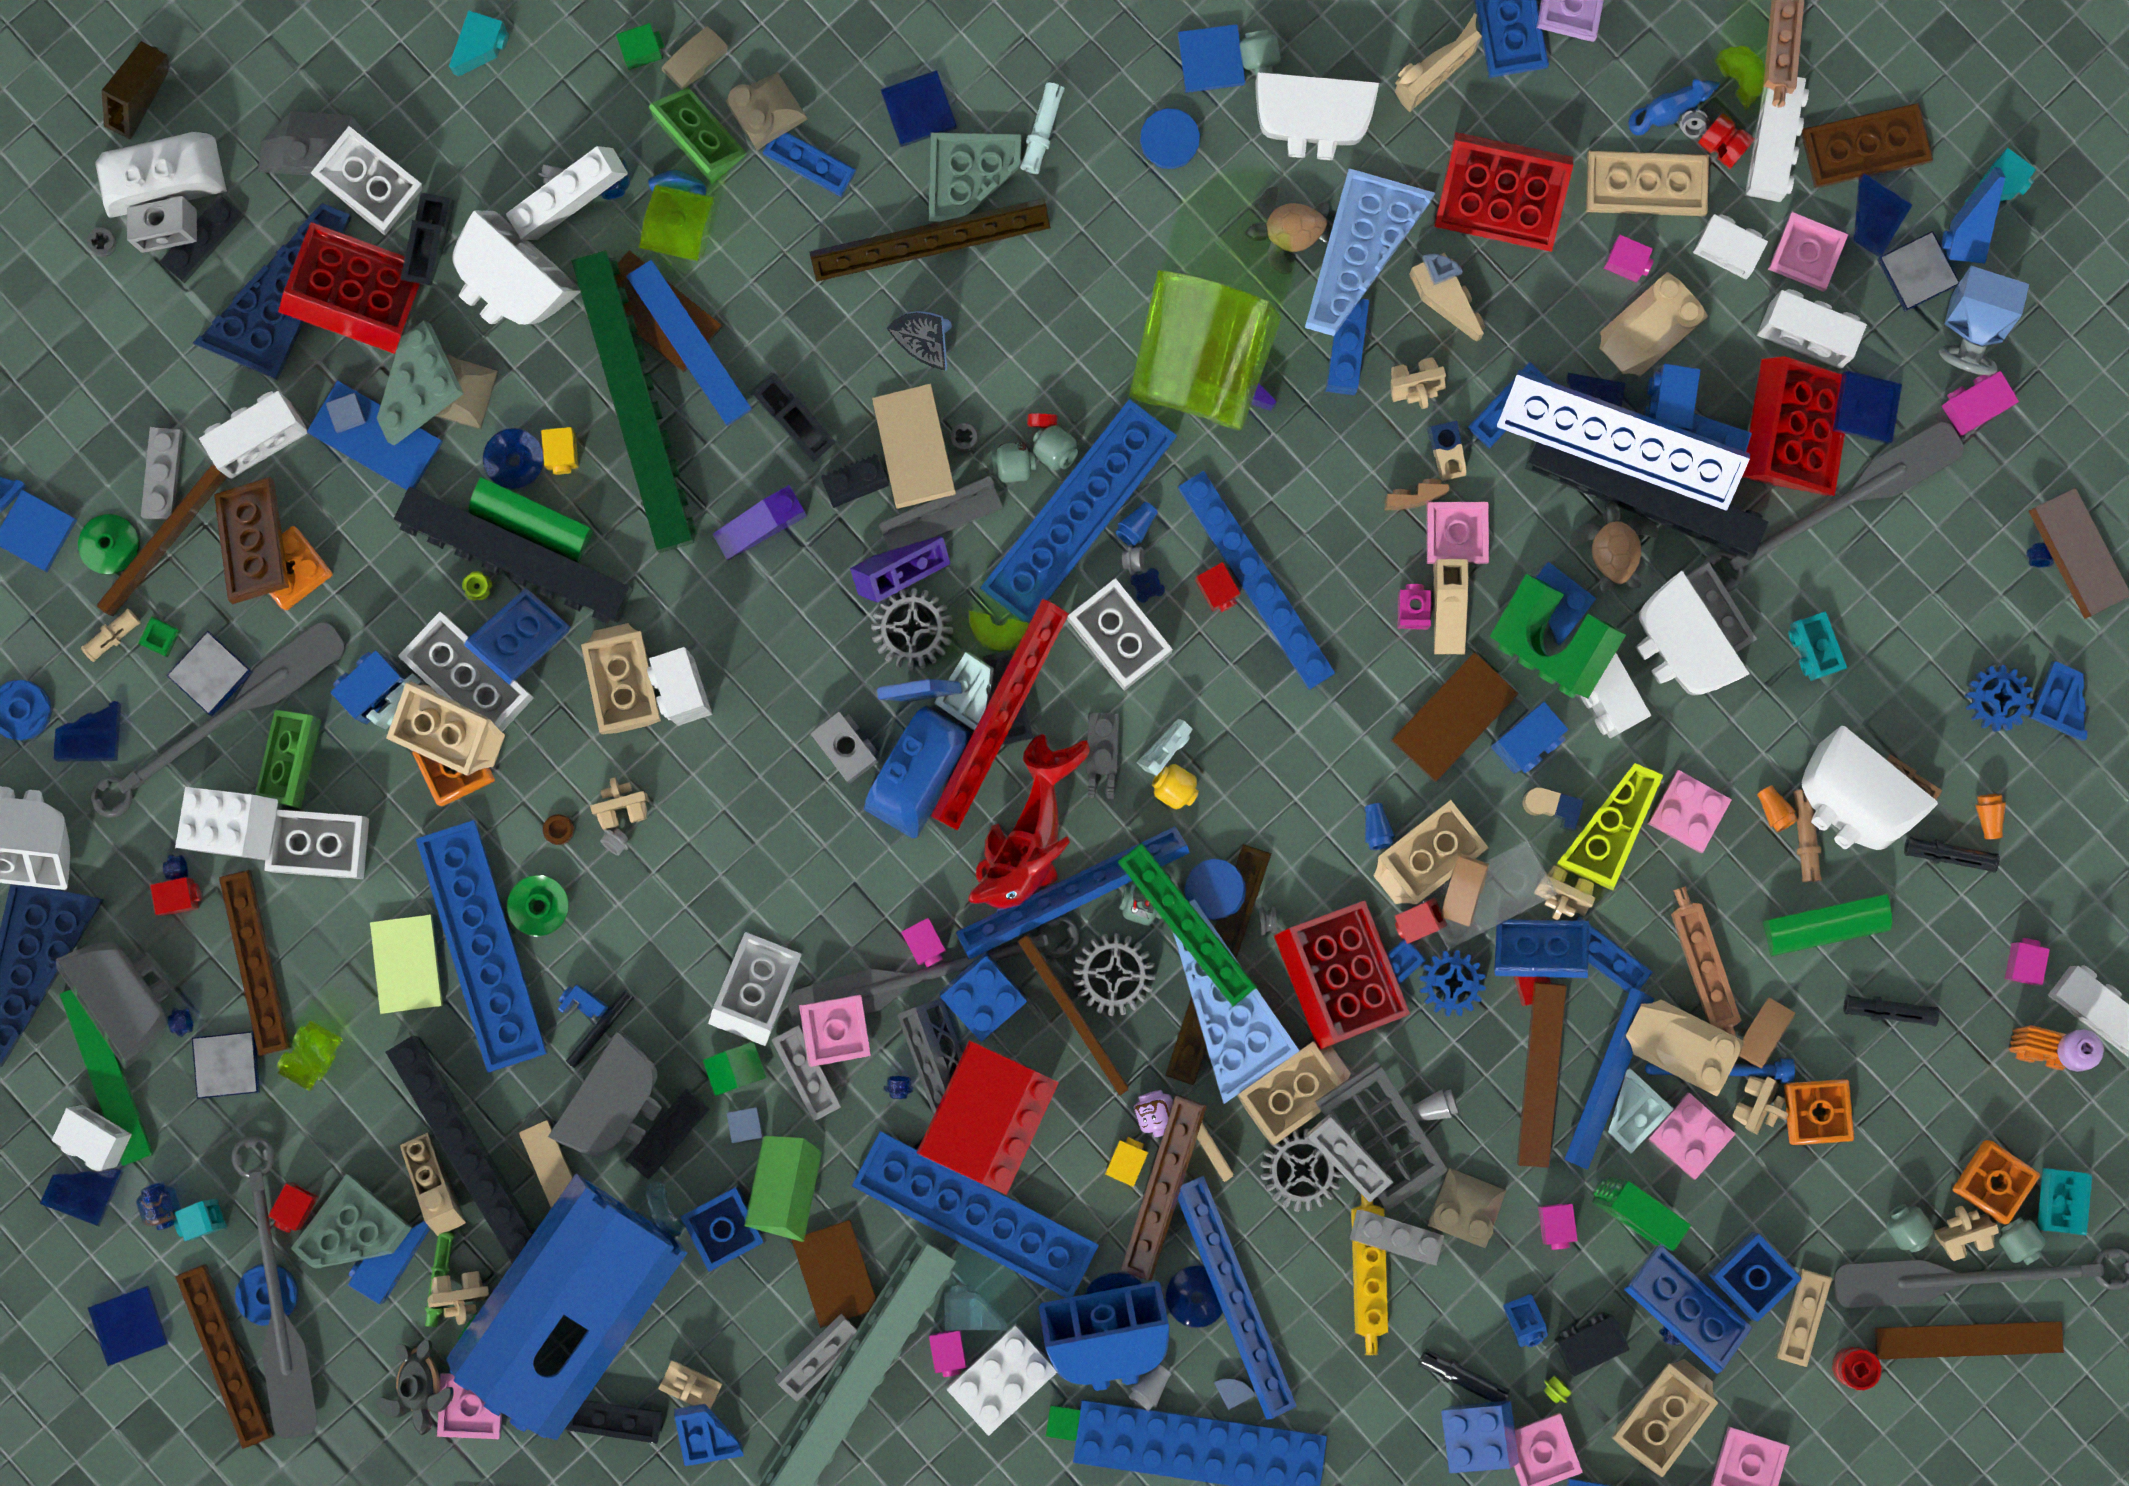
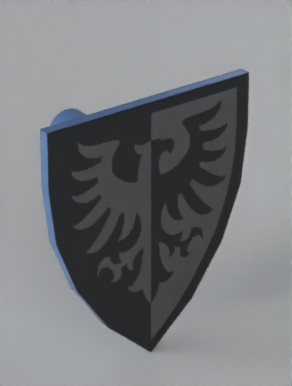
M916 311L896 318L887 327L895 341L909 355L933 368L947 370L944 333L952 327L948 319H943V316Z

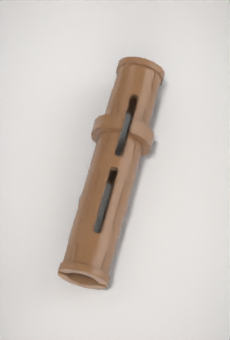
M1796 790L1793 791L1797 811L1796 817L1798 819L1799 848L1797 849V855L1801 858L1802 882L1822 881L1819 864L1821 847L1817 844L1816 826L1811 823L1814 816V808L1809 803L1804 791Z

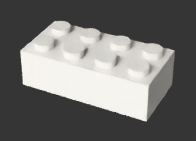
M439 612L398 657L438 694L490 718L494 725L502 732L534 697L516 680L509 685L464 646L469 637L446 615Z

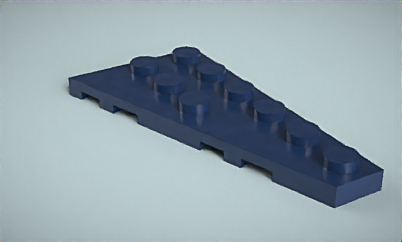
M321 203L297 229L298 232L286 245H282L276 252L277 255L257 272L232 299L233 302L211 322L212 325L202 336L199 335L193 344L278 381L304 323L302 320L279 313L278 311L284 289L310 222L344 234L352 218L350 214Z
M10 884L0 927V1067H3L59 975V971L56 968V959L73 952L104 899L52 888Z

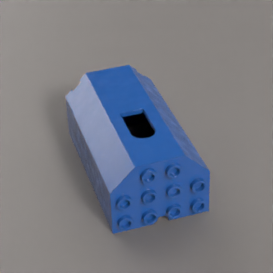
M576 1173L447 1356L446 1360L450 1366L449 1372L455 1377L454 1382L465 1390H471L485 1402L484 1407L493 1414L499 1416L503 1413L510 1417L509 1422L517 1429L525 1432L528 1428L543 1438L548 1437L557 1440L687 1254L686 1250L676 1237L636 1211L629 1209L619 1200ZM563 1315L588 1330L556 1374L543 1376L535 1371L533 1366L534 1357Z

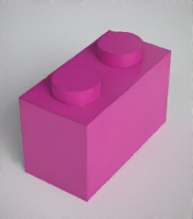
M2001 371L1992 376L1980 375L1973 380L1975 386L1968 390L1961 386L1947 395L1949 401L1943 404L1942 408L1960 437L2019 402Z

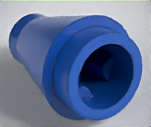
M1143 502L1139 508L1118 523L1119 528L1115 532L1116 535L1128 546L1132 545L1135 547L1137 543L1141 544L1158 511L1150 503Z
M1375 803L1365 806V843L1369 844L1370 850H1381L1391 847L1395 835L1384 812L1383 804Z

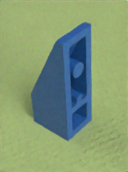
M1993 168L1951 220L1949 231H1944L1942 248L1945 249L1950 260L1986 263L2006 178L2001 168Z
M423 1221L410 1230L394 1253L367 1258L363 1261L357 1260L349 1272V1276L352 1279L348 1285L378 1304L385 1303L431 1228Z

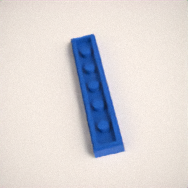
M648 261L628 274L626 277L726 426H729L750 412L752 408L653 261Z
M1634 988L1630 990L1565 1156L1566 1161L1587 1170L1633 1056L1632 1047L1626 1038V1034L1641 1004L1653 1003L1655 999Z

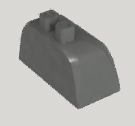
M101 942L56 959L57 970L124 1069H127L163 1036L166 1030L167 1017L160 1002L171 994V989L163 978L148 987L143 977L156 968L147 954L131 961L117 944Z
M619 1029L548 1137L592 1156L608 1154L621 1138L629 1143L638 1145L646 1130L632 1121L638 1112L653 1121L662 1108L654 1098L649 1096L658 1078V1069L655 1063L635 1042Z

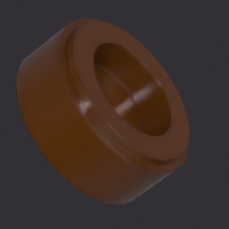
M552 815L544 822V837L554 845H564L574 836V824L564 815Z

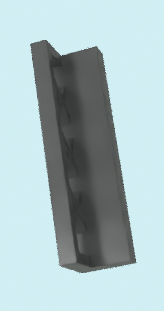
M991 476L956 490L955 495L932 500L879 523L889 550L941 536L1003 509Z
M942 998L897 1014L933 1115L951 1080L950 1069L951 1067L956 1069L962 1057V1051ZM935 1008L939 1019L937 1026L930 1022L926 1010ZM940 1038L947 1041L949 1047L947 1055L940 1049Z

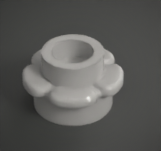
M1702 110L1686 111L1679 123L1683 133L1690 138L1701 137L1710 125L1707 114Z
M543 164L542 173H538V175L544 177L543 183L546 184L565 169Z
M1129 545L1128 551H1123L1122 553L1123 568L1128 569L1131 575L1144 570L1145 559L1142 547L1133 548L1132 545Z
M614 828L612 831L609 829L604 830L605 835L600 839V842L610 852L619 856L624 849L626 851L629 849L626 844L628 837L617 828Z

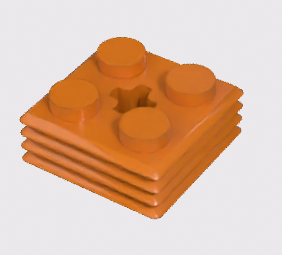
M291 526L282 533L285 562L295 563L292 567L294 573L291 575L287 573L289 587L269 593L279 607L284 610H289L333 575L332 571L295 526Z
M412 752L429 790L439 806H445L495 781L490 768L478 770L467 776L460 772L447 771V766L417 752Z
M2033 1025L2012 1030L2014 1033L2011 1036L2013 1041L2010 1042L2012 1046L2008 1049L2010 1052L2016 1053L2015 1059L2034 1063L2035 1060L2046 1061V1067L2057 1070H2064L2066 1068L2059 1060L2057 1052L2058 1044L2066 1034Z
M1847 1079L1786 1083L1784 1085L1786 1112L1789 1114L1787 1117L1788 1136L1791 1145L1854 1140L1850 1086ZM1818 1103L1819 1107L1824 1108L1826 1111L1825 1114L1820 1116V1121H1818L1817 1116L1812 1114Z
M1984 1140L1954 1185L1953 1191L1999 1223L2009 1224L2039 1179L2040 1173L1993 1141ZM2000 1175L1998 1181L2002 1184L2001 1187L1992 1188V1182L1990 1181L1992 1176L1997 1177Z

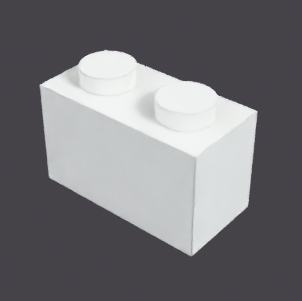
M1714 214L1708 221L1693 253L1747 279L1752 274L1768 241L1762 239L1763 236L1758 231L1750 228L1745 230L1735 225L1736 222L1732 218Z
M79 1105L66 1108L51 1141L60 1145L64 1153L78 1156L86 1161L87 1167L95 1171H102L117 1167L132 1134L86 1106Z

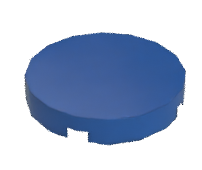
M1166 108L1156 111L1146 119L1141 129L1140 145L1145 157L1156 166L1163 169H1176L1185 166L1194 157L1199 149L1200 133L1196 122L1189 114L1179 109Z
M26 680L8 681L0 686V734L9 739L23 741L32 739L42 733L50 722L52 712L50 698L44 689Z
M1211 859L1201 862L1192 869L1186 879L1184 891L1186 899L1189 902L1195 899L1209 920L1218 921L1230 915L1232 916L1239 910L1245 899L1246 885L1238 868L1225 860Z
M264 1264L247 1270L235 1289V1302L240 1313L249 1321L259 1326L269 1325L271 1317ZM277 1265L283 1308L286 1315L289 1316L294 1311L298 1302V1286L294 1276L284 1267Z

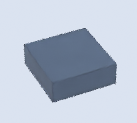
M355 393L326 403L337 433L366 423Z
M758 1107L726 1113L732 1143L763 1137Z

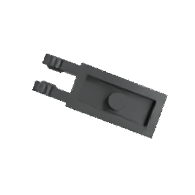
M1089 713L1088 744L1090 747L1086 774H1089L1088 798H1095L1097 790L1095 775H1108L1105 794L1107 799H1114V778L1117 775L1119 714Z

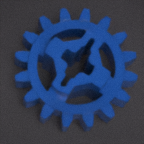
M2001 665L1996 672L1995 668L1991 666L1986 668V674L1982 671L1975 674L1978 682L1970 681L1968 683L1973 692L1965 694V698L1972 699V703L1966 706V710L1974 709L1975 714L1971 719L1974 721L1981 718L1983 720L1981 728H1987L1992 724L1993 732L2000 731L2001 726H2003L2005 731L2012 729V722L2017 726L2023 723L2020 715H2030L2031 712L2025 707L2034 703L2033 699L2027 698V693L2033 691V688L2024 687L2023 684L2026 682L2027 677L2018 679L2016 677L2017 669H2012L2006 673V665ZM1994 679L1989 690H1982L1989 680ZM2010 684L2015 688L2017 693L2013 691V689L2010 687ZM1999 693V697L2004 698V702L2000 704L1999 700L1994 699L1995 694ZM1982 704L1988 709L1989 714L1984 710ZM2010 707H2016V710L2013 712V714L2005 718V715H2007V709H2009Z
M1458 950L1454 951L1452 957H1449L1447 951H1443L1441 960L1435 955L1431 957L1432 967L1430 965H1423L1422 968L1428 973L1427 976H1420L1418 979L1425 982V987L1419 989V992L1428 994L1424 1001L1425 1004L1435 1003L1433 1008L1435 1013L1444 1008V1014L1447 1017L1450 1016L1452 1010H1455L1457 1016H1462L1463 1007L1468 1011H1472L1474 1008L1471 1002L1482 1001L1477 992L1486 990L1485 986L1479 985V980L1485 978V974H1477L1476 970L1480 967V964L1475 963L1471 965L1469 963L1471 955L1468 954L1461 959L1460 951ZM1449 963L1444 974L1434 975L1440 966ZM1461 965L1467 969L1472 981L1466 980L1463 976ZM1453 974L1455 981L1459 982V987L1453 988L1451 993L1450 987L1445 985V980L1451 979ZM1432 986L1438 987L1443 993V1001L1435 995ZM1463 991L1470 992L1464 1001L1455 1004L1459 994Z

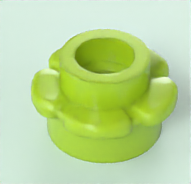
M474 571L464 578L462 589L465 590V596L469 600H484L490 595L489 590L492 588V581L488 576H484L482 572ZM475 584H479L480 588L475 589Z
M1554 1375L1549 1381L1544 1380L1547 1387L1543 1391L1556 1404L1560 1400L1564 1403L1568 1402L1566 1398L1572 1392L1557 1376Z

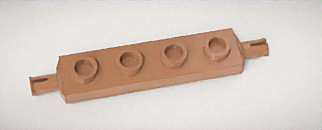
M1771 0L1763 87L1774 91L1772 105L1776 107L1778 104V108L1785 106L1786 93L1792 94L1797 87L1804 0Z
M1686 886L1673 890L1680 908L1672 912L1671 916L1707 1022L1736 1037L1733 1026H1736L1742 1020L1703 906L1699 903L1691 904Z

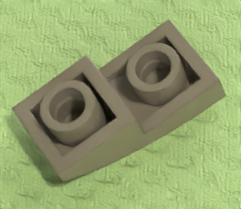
M707 26L685 43L662 66V71L683 90L703 76L707 66L726 54L728 45Z

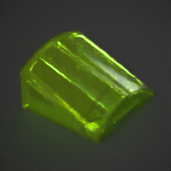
M1158 270L1129 397L1151 405H1163L1207 418L1215 424L1242 431L1281 321L1280 315L1271 302L1241 290L1190 275Z

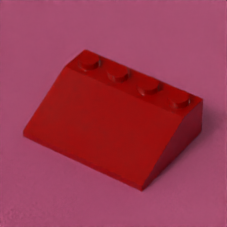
M1455 132L1434 227L1552 252L1574 166L1573 157Z
M310 222L284 289L278 312L395 354L420 284L401 280L405 256Z
M1786 356L1761 359L1749 432L1752 434L1746 452L1750 454V459L1742 477L1764 484L1835 496L1845 432L1834 430L1844 375Z
M1365 900L1293 926L1274 935L1319 1050L1410 1015Z
M969 1040L918 1148L917 1154L1007 1195L1059 1082Z

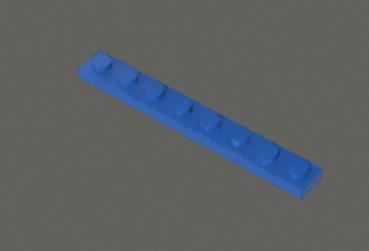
M1204 470L1178 486V490L1308 690L1333 676L1335 672Z
M1176 826L1141 842L1161 867L1190 853L1186 842ZM1139 844L1032 895L1018 906L998 911L957 931L956 934L969 960L1131 882L1132 880L1118 864V861Z
M1204 1176L1182 1184L1178 1196L1179 1204L1266 1420L1273 1419L1296 1408V1403Z

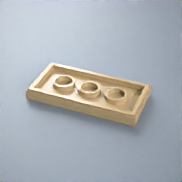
M1588 151L1586 212L1706 216L1708 211L1709 155Z
M931 384L872 398L896 508L955 495V487Z

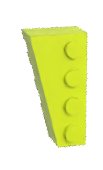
M1634 763L1584 830L1558 861L1557 867L1614 891L1663 775Z

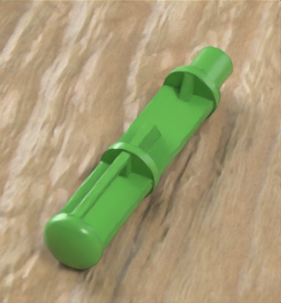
M450 1231L438 1235L434 1264L431 1266L432 1276L428 1298L432 1294V1279L434 1277L446 1276L447 1272L450 1271L448 1266L452 1241L455 1238V1235ZM427 1301V1306L424 1308L427 1312L425 1326L437 1327L439 1315L443 1312L441 1306L429 1308Z

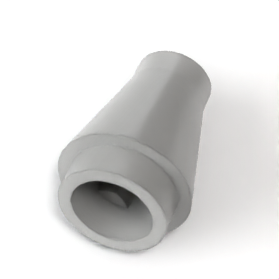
M1442 1088L1420 1102L1411 1105L1417 1122L1452 1118L1453 1114L1459 1113L1451 1089L1444 1091Z
M1159 1364L1131 1388L1132 1393L1129 1398L1149 1412L1152 1406H1157L1164 1387L1172 1374Z

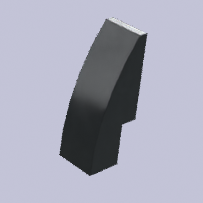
M420 193L416 218L412 220L401 280L432 285L453 212L454 201L451 198Z
M771 372L749 392L813 462L836 443L775 373Z

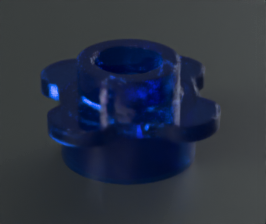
M1149 568L1147 572L1140 575L1134 574L1131 577L1130 583L1136 588V598L1139 602L1145 603L1153 596L1160 597L1164 594L1165 587L1160 584L1157 569ZM1145 583H1150V588H1146Z

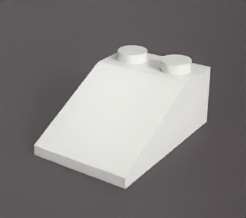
M348 126L311 172L322 184L384 235L387 234L423 189L422 184L350 126Z
M745 932L714 1004L708 1024L766 1046L802 954Z

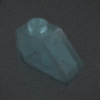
M952 1285L951 1291H945V1331L1007 1330L1008 1321L976 1290L970 1291V1285Z

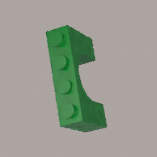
M1526 573L1490 637L1500 643L1497 648L1511 657L1515 654L1519 656L1517 662L1530 670H1534V668L1540 670L1538 673L1540 678L1551 684H1554L1555 681L1559 683L1558 690L1572 698H1575L1576 694L1588 699L1626 634L1606 621L1587 614L1571 643L1562 652L1548 656L1543 642L1545 627L1564 594L1546 582Z
M1609 1177L1607 1181L1602 1179L1593 1191V1195L1596 1197L1592 1202L1652 1245L1659 1246L1661 1244L1668 1250L1674 1251L1691 1227V1224L1630 1181Z

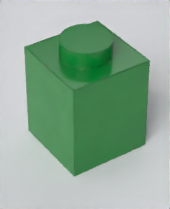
M650 23L616 34L628 70L663 59L660 49L665 48L660 31L653 32Z

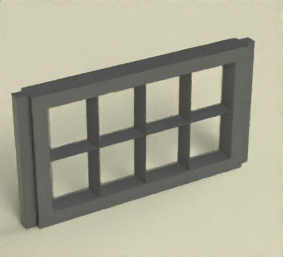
M1377 1060L1315 1101L1324 1117L1331 1114L1347 1132L1367 1119L1377 1136L1361 1147L1367 1151L1381 1141L1391 1157L1379 1166L1385 1170L1396 1163L1404 1175V1180L1388 1191L1384 1190L1377 1196L1387 1212L1448 1171ZM1377 1081L1387 1098L1368 1110L1358 1093ZM1353 1097L1363 1114L1344 1126L1334 1110ZM1392 1103L1401 1119L1382 1132L1372 1115ZM1406 1125L1415 1141L1396 1153L1386 1137ZM1417 1147H1420L1429 1163L1410 1175L1400 1159Z

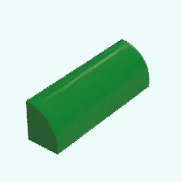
M482 477L477 482L469 504V514L577 563L580 562L594 533L590 527Z
M1888 894L1762 922L1770 956L1772 957L1890 931L1892 928V912Z

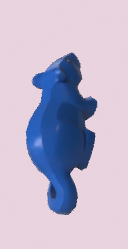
M1694 79L1691 86L1683 87L1672 93L1666 92L1658 96L1650 104H1647L1645 108L1637 109L1632 113L1628 120L1630 131L1634 135H1643L1650 129L1652 124L1657 127H1663L1676 123L1680 115L1689 110H1697V105L1700 102L1709 99L1712 93L1720 86V82ZM1646 111L1642 124L1638 125L1636 123L1637 115Z

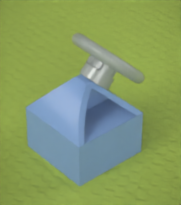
M1970 266L1951 295L1944 323L1964 339L1961 346L1943 345L1939 349V355L1946 362L1965 371L1980 375L1995 374L1998 369L1997 365L1993 360L1985 356L1984 352L1987 345L2002 343L2022 316L2029 284Z

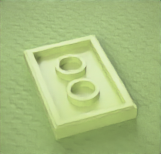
M433 915L370 922L380 1014L443 1006Z

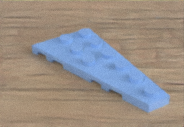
M1348 169L1305 328L1332 336L1336 334L1435 196L1434 192Z
M1195 899L1191 900L1189 903L1236 960ZM1173 933L1223 1104H1225L1298 1053L1299 1049L1257 989L1253 990L1232 1007Z

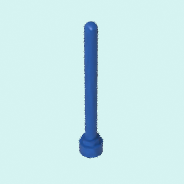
M1780 1058L1779 1061H1774L1773 1064H1765L1762 1069L1754 1064H1734L1729 1076L1773 1077L1774 1080H1779L1780 1083H1794V1059ZM1648 1063L1645 1066V1072L1649 1075H1673L1652 1063Z

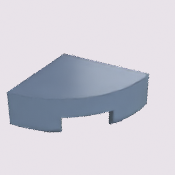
M1434 253L1422 257L1433 285L1463 273L1457 262L1445 256Z
M1222 1378L1213 1381L1228 1410L1256 1396L1247 1384L1237 1379Z

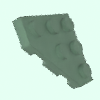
M931 133L929 224L970 215L1020 168L1021 135Z
M425 320L400 338L377 416L378 423L387 442L394 446L464 394L431 324Z
M346 1174L291 1247V1250L309 1266L317 1269L392 1254L412 1227L356 1178Z

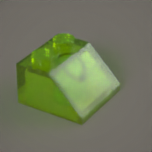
M656 184L644 217L639 248L699 261L705 254L715 197Z

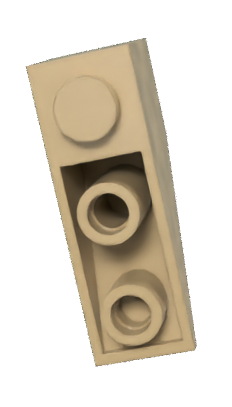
M1424 262L1412 267L1409 275L1421 300L1473 340L1479 341L1484 334L1482 330L1485 329V325L1478 312L1474 314L1469 304L1472 302V298L1465 285L1461 287L1457 277L1433 285Z
M1437 559L1433 564L1434 654H1465L1468 559Z
M425 1133L400 1145L426 1224L437 1236L465 1224L458 1198L430 1135Z

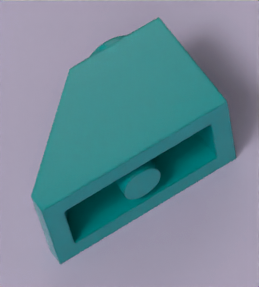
M468 10L449 64L454 75L461 76L498 57L500 49H505L509 38V33L506 32L507 29L503 21Z
M2007 148L1999 155L1964 202L1968 201L1994 167L2001 168L2006 177L2000 201L2011 200L2018 193L2024 195L2034 183V180L2030 177L2037 169Z
M217 1198L200 1201L175 1212L177 1219L174 1220V1226L179 1237L183 1236L184 1241L194 1240L227 1228Z

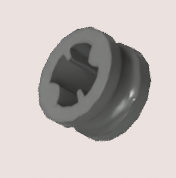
M96 228L89 233L87 245L94 255L107 257L115 251L116 239L108 229ZM99 236H104L106 240L109 239V242L104 244V249H100L98 245L94 246V243L99 241Z
M961 423L956 425L951 431V442L958 451L971 452L978 445V433L972 425ZM962 431L966 434L970 431L973 434L969 435L971 442L969 444L966 442L957 443V440H960L959 436H957L959 432Z
M1263 907L1259 908L1261 935H1265L1268 931L1272 932V934H1277L1275 907H1271L1268 911L1264 910Z

